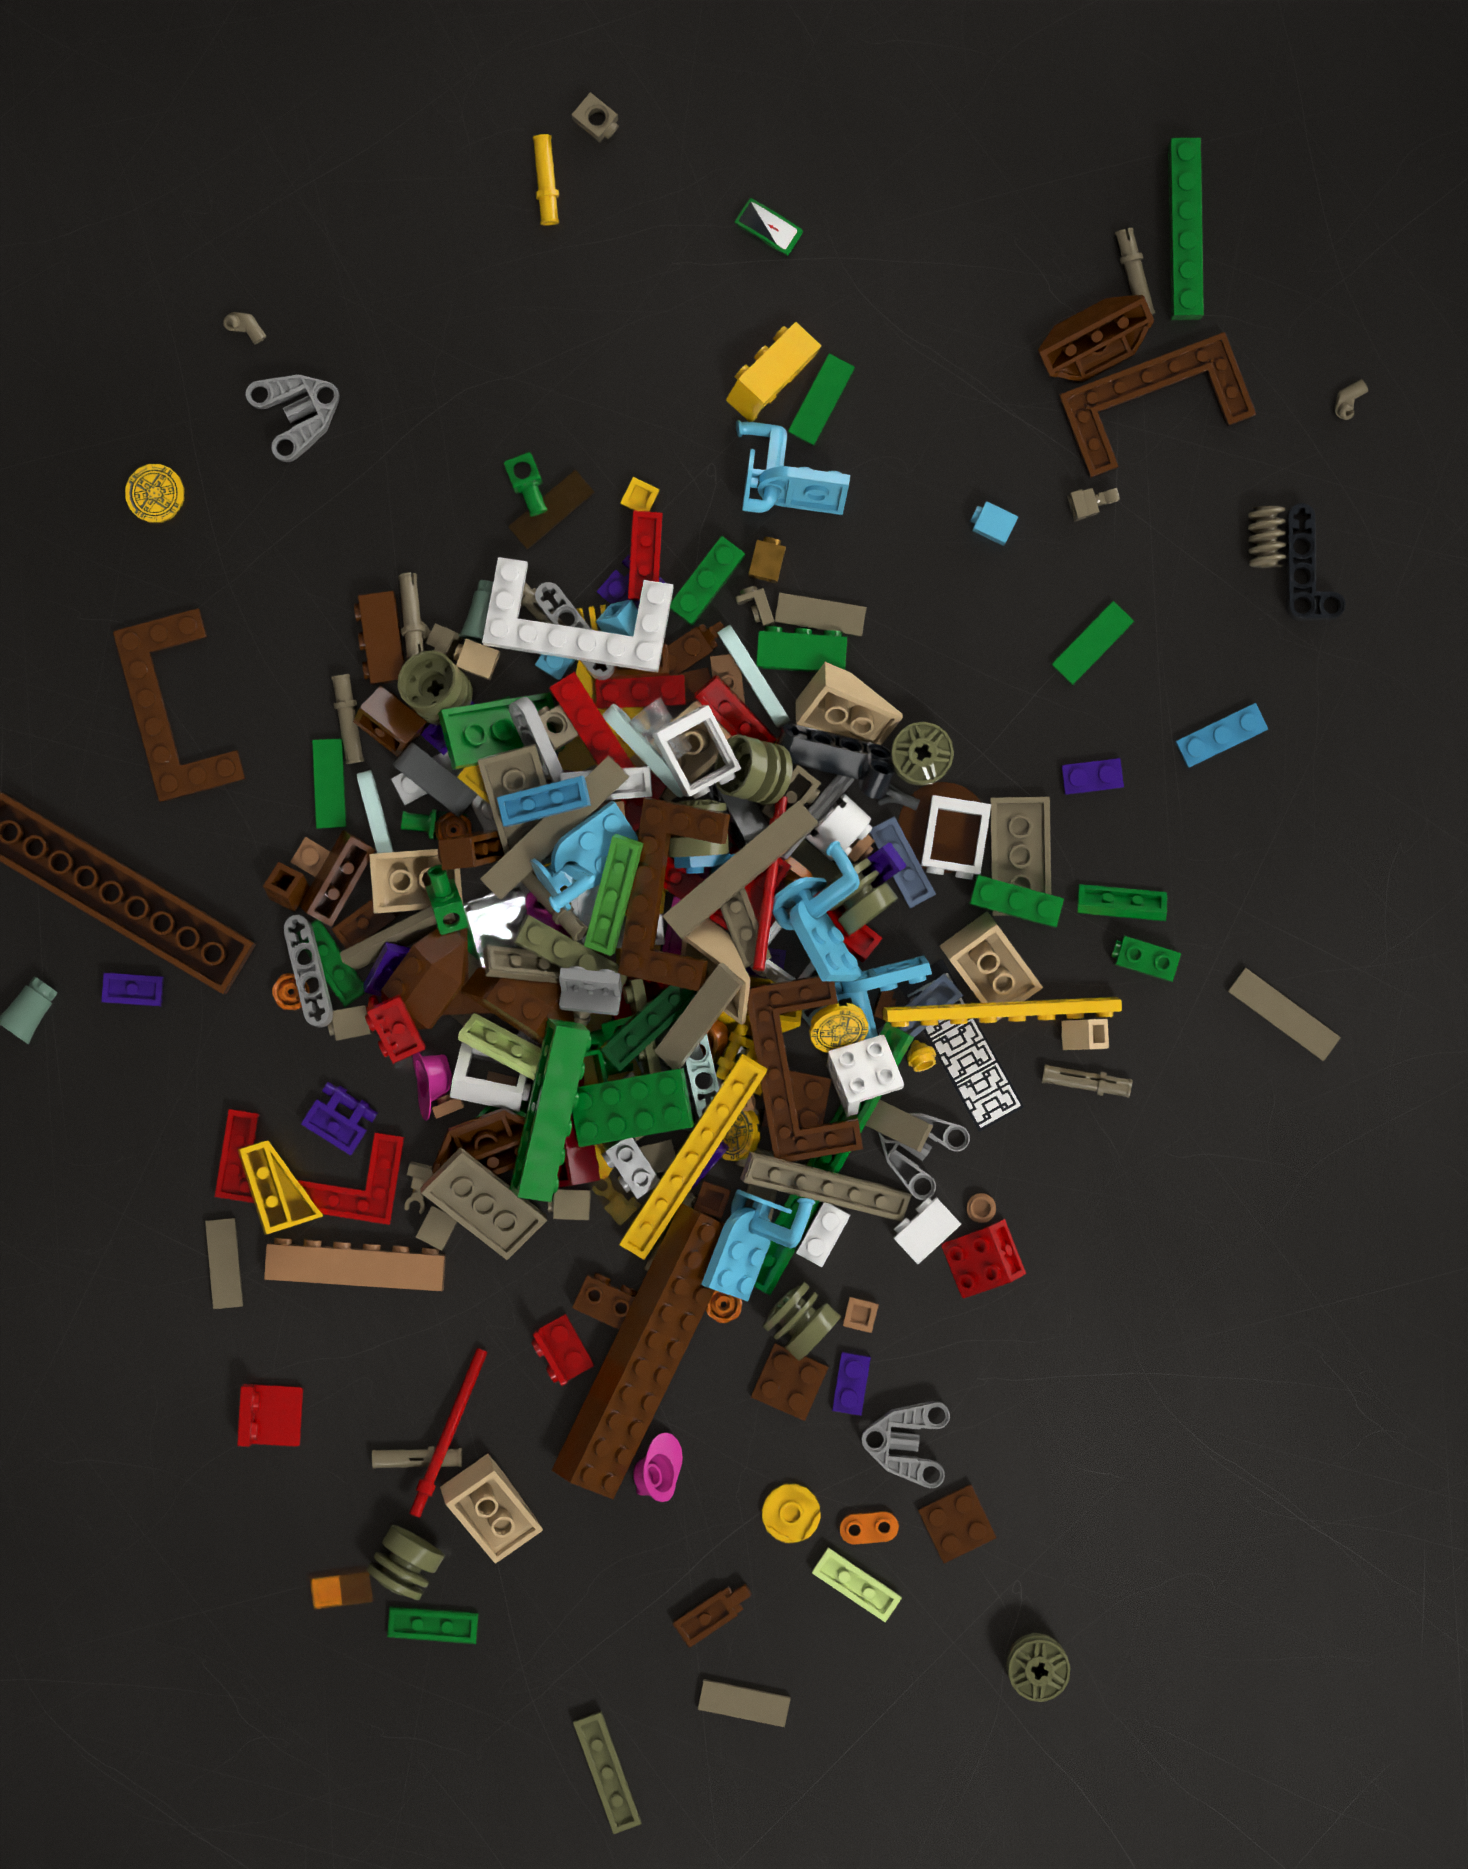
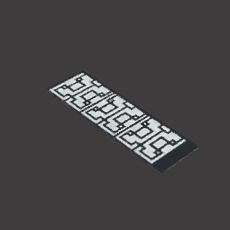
M943 959L930 965L932 974L926 975L925 981L909 984L907 980L898 983L908 1003L943 973L958 988ZM962 996L954 1004H967ZM975 1018L968 1019L967 1024H950V1019L938 1020V1025L927 1026L923 1030L978 1131L986 1129L1024 1107Z

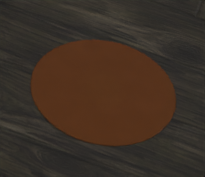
M950 782L933 783L918 789L911 795L920 799L916 811L903 805L898 824L920 865L932 795L981 803L977 796L967 788ZM938 809L930 859L964 865L972 864L975 858L981 816ZM988 823V829H987V835H986L985 845H986V842H987V839H988V834H989V823ZM944 870V873L955 872V871Z

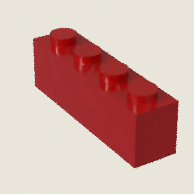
M575 672L549 687L553 697L567 715L597 766L610 755L621 768L634 767Z

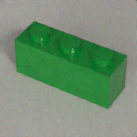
M721 536L672 600L670 611L692 627L743 561L745 553Z
M765 626V631H759L756 664L759 669L818 672L821 666L827 662L845 670L847 637H842L841 631L824 630V635H813L812 629L794 628V633L782 632V627Z
M977 875L969 905L1055 928L1057 927L1064 898Z

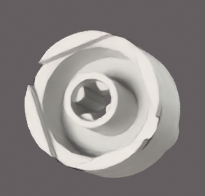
M846 794L840 797L844 801L840 805L835 802L818 822L819 825L814 828V833L812 835L809 833L805 837L830 861L834 859L831 855L828 856L826 854V849L832 842L839 841L840 846L848 856L852 851V848L849 846L857 838L862 840L873 828L869 825L871 818Z

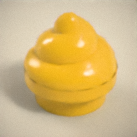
M914 1040L907 1055L909 1066L913 1067L916 1072L925 1071L936 1064L934 1048L927 1046L926 1043Z

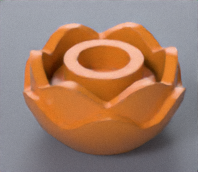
M448 812L441 816L436 823V837L438 840L472 833L471 822L464 815L458 818L453 813ZM451 828H455L456 832L452 833Z
M286 973L281 975L272 988V994L277 1005L287 1010L301 1008L302 1005L294 974ZM305 982V990L307 993H309V986L307 982ZM289 989L294 990L292 995L289 994Z
M715 1290L706 1307V1312L715 1321L728 1323L740 1315L742 1299ZM725 1301L727 1305L722 1307L721 1302Z

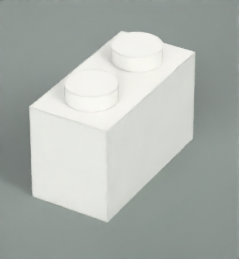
M928 1197L916 1208L918 1214L911 1221L906 1217L894 1228L897 1234L893 1238L917 1264L925 1259L961 1225L937 1197L932 1201Z
M822 1202L800 1242L796 1254L823 1267L851 1215L833 1204Z

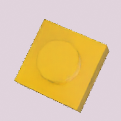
M633 477L620 504L633 511L650 512L660 489Z

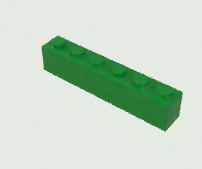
M1171 138L1168 144L1171 320H1200L1204 315L1201 138Z
M548 1018L510 1184V1190L517 1198L551 1202L553 1193L555 1194L558 1190L559 1178L557 1174L559 1166L565 1160V1139L571 1133V1113L578 1103L577 1087L579 1080H582L584 1076L585 1052L590 1049L592 1040L590 1030L581 1023Z

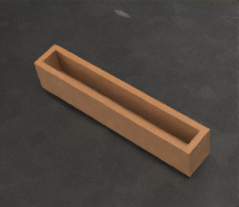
M274 1238V1243H268L266 1247L264 1280L428 1291L444 1290L446 1254H439V1249L423 1247L422 1253L410 1252L409 1246H392V1251L380 1250L381 1245L363 1244V1249L351 1248V1243L333 1242V1247L321 1246L322 1241L304 1240V1245L292 1244V1239Z

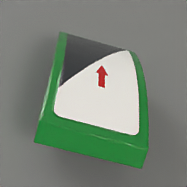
M752 198L748 200L735 220L738 227L755 235L765 244L787 256L804 232L786 218Z

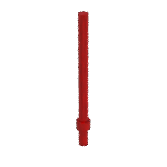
M783 796L775 803L773 818H770L769 825L786 812L788 797ZM779 859L771 864L765 873L752 968L757 971H764Z
M476 1349L424 1478L418 1482L416 1487L418 1492L409 1512L413 1516L420 1518L428 1497H432L436 1488L434 1482L488 1352Z

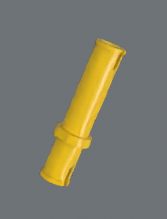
M549 134L533 136L538 191L535 193L540 205V224L544 226L559 224L556 200L559 197V190L555 189L552 137Z

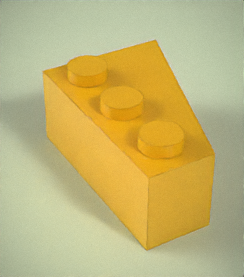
M797 322L789 329L783 326L773 337L775 343L770 348L764 345L754 356L756 362L751 367L745 364L734 376L737 382L726 398V401L749 422L755 421L760 411L768 403H771L777 397L776 395L815 357L821 347Z
M268 1140L238 1150L264 1235L323 1217L322 1213L309 1198L306 1191L298 1183Z

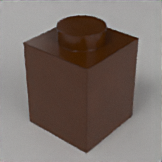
M280 862L277 863L263 885L270 900L293 912L296 911L310 888L302 873Z

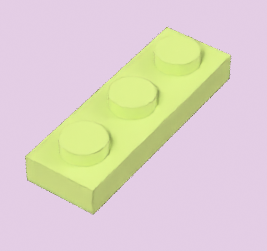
M474 1013L459 1032L458 1040L534 1080L541 1048Z
M829 1547L812 1570V1574L885 1623L902 1599L900 1595Z

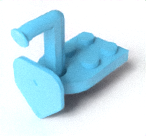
M736 421L738 437H742V435L770 437L766 470L753 469L755 449H750L742 511L762 513L777 505L843 515L850 475L842 474L838 471H818L809 467L796 468L784 466L787 431L782 426ZM758 485V493L763 499L749 498L750 487L757 488Z
M611 800L562 836L554 846L550 865L544 867L535 858L530 860L536 877L551 894L548 899L555 912L559 913L561 908L566 911L570 910L571 906L569 903L586 890L600 884L613 835L619 834L638 841V836L614 801ZM566 885L567 888L561 892L560 888Z
M834 841L827 847L826 854L832 856L843 876L815 897L813 896L826 887L827 882L825 878L804 877L790 883L775 895L772 914L782 928L795 930L822 981L853 982L861 976L857 967V960L848 951L843 942V934L835 927L826 912L853 893L859 887L860 880L847 854L840 846V842ZM792 907L791 910H790V917H789V915H788V913H787V911H786L785 909H788V908Z
M923 955L862 971L857 966L861 976L855 981L835 982L837 1001L851 998L852 1004L863 1010L868 1021V1033L864 1040L876 1037L878 1033L867 990L880 988V991H888L897 988V983L907 980L909 984L923 982L926 980V975L932 974L930 964Z
M737 1189L731 1204V1216L723 1226L701 1285L748 1301L770 1242L773 1241L788 1248L796 1247L802 1238L811 1214L812 1205L815 1204V1201L808 1198L797 1199L799 1203L798 1210L791 1229L770 1222L768 1215L772 1207L789 1214L792 1213L791 1209ZM748 1198L754 1200L753 1208H744Z

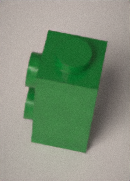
M1122 936L1121 941H1115L1111 957L1116 958L1114 965L1169 982H1173L1181 956L1179 952L1127 936Z

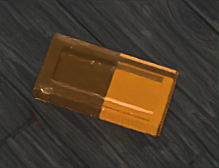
M368 1571L310 1580L314 1609L373 1602L371 1578Z

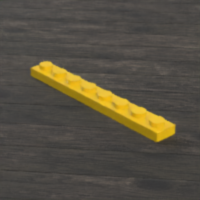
M1117 997L884 1007L883 1020L891 1022L892 1027L909 1026V1021H921L923 1026L938 1025V1020L950 1019V1024H967L970 1018H979L980 1023L997 1022V1017H1008V1021L1018 1022L1026 1021V1016L1037 1015V1020H1054L1056 1014H1066L1067 1019L1084 1018V1013H1095L1096 1017H1113V1012L1122 1011V1000Z
M741 1054L620 1241V1246L645 1260L765 1076L767 1068Z

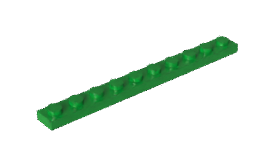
M886 1022L880 1035L886 1037L898 1067L914 1037L898 1027H892L891 1023ZM882 1095L860 1102L858 1114L846 1117L841 1104L831 1123L858 1118L861 1133ZM851 1151L810 1158L807 1166L839 1173ZM790 1194L784 1207L791 1209L792 1213L789 1214L781 1211L775 1224L791 1229L799 1206L797 1199L805 1197ZM814 1200L815 1204L812 1205L811 1214L802 1238L821 1206V1201ZM771 1241L754 1287L765 1294L771 1295L798 1245L794 1248H788Z

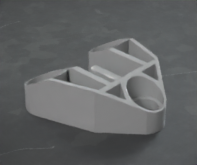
M292 375L252 382L248 386L246 398L251 406L256 409H267L280 403L283 404L308 392V396L283 407L290 424L316 411L318 415L293 426L292 429L278 435L273 440L271 448L277 459L282 462L294 461L327 432L340 397L334 384L303 375ZM256 387H264L268 391V397L262 403H256L252 400L251 394ZM325 387L332 389L334 392L333 400L327 404L319 402L317 398L319 390ZM282 440H290L293 443V452L288 456H282L277 451V445Z
M909 1113L933 1125L928 1137L935 1142L938 1141L949 1150L962 1151L968 1146L970 1135L964 1127L923 1113ZM952 1130H960L964 1133L965 1140L961 1146L954 1147L949 1144L948 1135ZM878 1132L886 1162L910 1193L919 1200H926L934 1195L936 1190L934 1179L921 1170L913 1161L895 1150L900 1145L923 1161L932 1149V1146L925 1142L921 1152ZM926 1178L930 1181L931 1189L927 1194L919 1195L915 1192L914 1183L917 1179Z
M939 1401L891 1409L864 1430L861 1437L862 1445L886 1471L921 1486L936 1488L942 1484L945 1477L944 1470L937 1461L917 1458V1456L889 1454V1449L918 1452L920 1434L892 1432L891 1427L941 1429L948 1424L950 1412L947 1406ZM934 1407H940L945 1412V1418L939 1424H934L928 1419V1413ZM872 1431L880 1432L883 1436V1443L877 1448L870 1447L866 1442L867 1435ZM928 1466H934L939 1470V1479L934 1483L926 1482L923 1479V1471Z

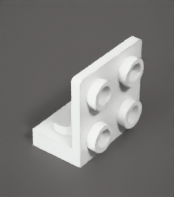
M884 1035L828 1051L826 1066L846 1117L858 1114L860 1102L900 1090L904 1087V1082Z

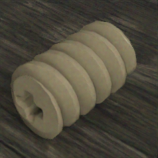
M1252 507L1256 511L1249 513L1248 518L1256 521V523L1249 525L1248 530L1257 534L1249 537L1248 542L1257 546L1249 549V554L1257 558L1250 560L1249 565L1255 568L1282 567L1283 565L1278 564V561L1285 559L1286 555L1279 553L1278 549L1285 547L1286 543L1278 541V537L1285 535L1286 531L1277 529V526L1286 523V519L1277 517V514L1285 511V507Z

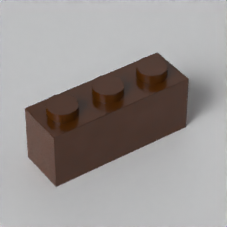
M387 591L359 595V603L354 604L356 621H362L363 632L358 633L360 650H366L367 661L362 662L364 678L370 679L372 685L398 682V675L405 664L395 592Z
M497 829L477 831L438 840L437 855L441 862L442 870L476 867L499 861L505 855Z
M343 830L299 907L307 914L332 927L370 861L369 854H374L375 849L367 842Z

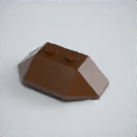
M1143 295L1105 298L1054 325L1039 347L1038 352L1049 376L1083 382L1135 355L1148 329L1154 323V319Z
M437 928L415 943L381 989L382 1002L400 994L417 1030L432 1029L464 985L466 970L465 950H467L468 941L458 931L441 935Z
M481 966L476 969L461 991L462 994L541 1045L548 1018L575 1022L573 1011L561 1010L559 1007L561 997L560 983L486 976L485 966Z
M503 1107L448 1128L432 1167L433 1174L460 1147L495 1175L514 1169L525 1118Z

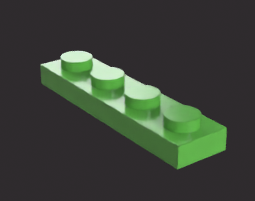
M619 834L612 836L584 943L585 947L609 956L615 953L644 843Z

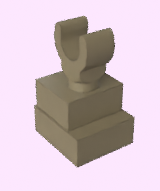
M1093 488L1071 492L1067 496L1074 522L1097 515L1100 512L1098 506L1120 500L1117 488L1096 495Z
M421 621V625L425 629V634L422 635L423 641H426V644L435 648L434 651L445 654L452 661L456 648L463 638L459 637V634L436 623L431 631L428 625Z
M413 1161L409 1164L407 1175L413 1176L411 1184L413 1192L405 1202V1210L410 1208L412 1201H418L421 1205L419 1213L422 1214L425 1211L426 1202L424 1195L421 1194L420 1187L433 1175V1166Z

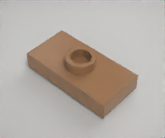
M730 654L710 656L712 678L717 675L745 704L742 673Z

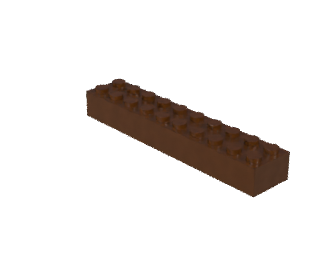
M0 792V862L222 994L228 993L257 943L19 801Z
M681 1203L551 1471L572 1484L614 1499L715 1291L701 1285L725 1222Z

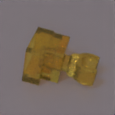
M604 1175L603 1179L608 1184L607 1189L600 1191L596 1186H592V1190L595 1194L604 1196L610 1201L604 1209L621 1226L642 1204L634 1196L628 1200L621 1192L618 1194L612 1187L611 1179Z

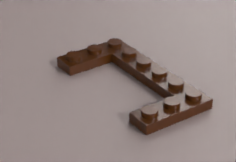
M1225 332L1059 395L1090 478L1119 467L1098 412L1206 371L1227 426L1256 416L1254 406Z
M193 609L113 631L159 802L245 780V774L237 750L181 765L154 668L152 652L207 638L200 609Z
M649 797L644 798L638 841L644 844L629 898L618 973L699 991L704 985L708 961L654 950L671 834L717 844H726L730 814Z
M819 975L750 987L747 1007L757 1063L767 1068V1072L761 1080V1087L774 1158L790 1162L863 1149L858 1118L799 1128L779 1014L838 1004L834 981H822Z

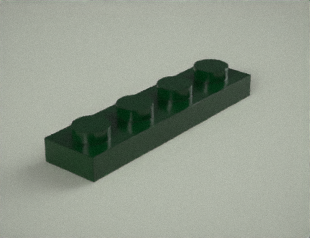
M666 985L598 1049L617 1071H621L684 1012L698 991Z

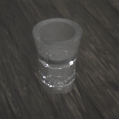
M660 697L629 721V724L663 757L651 733L674 721ZM684 733L667 741L676 760H679L693 748L686 740L687 737Z

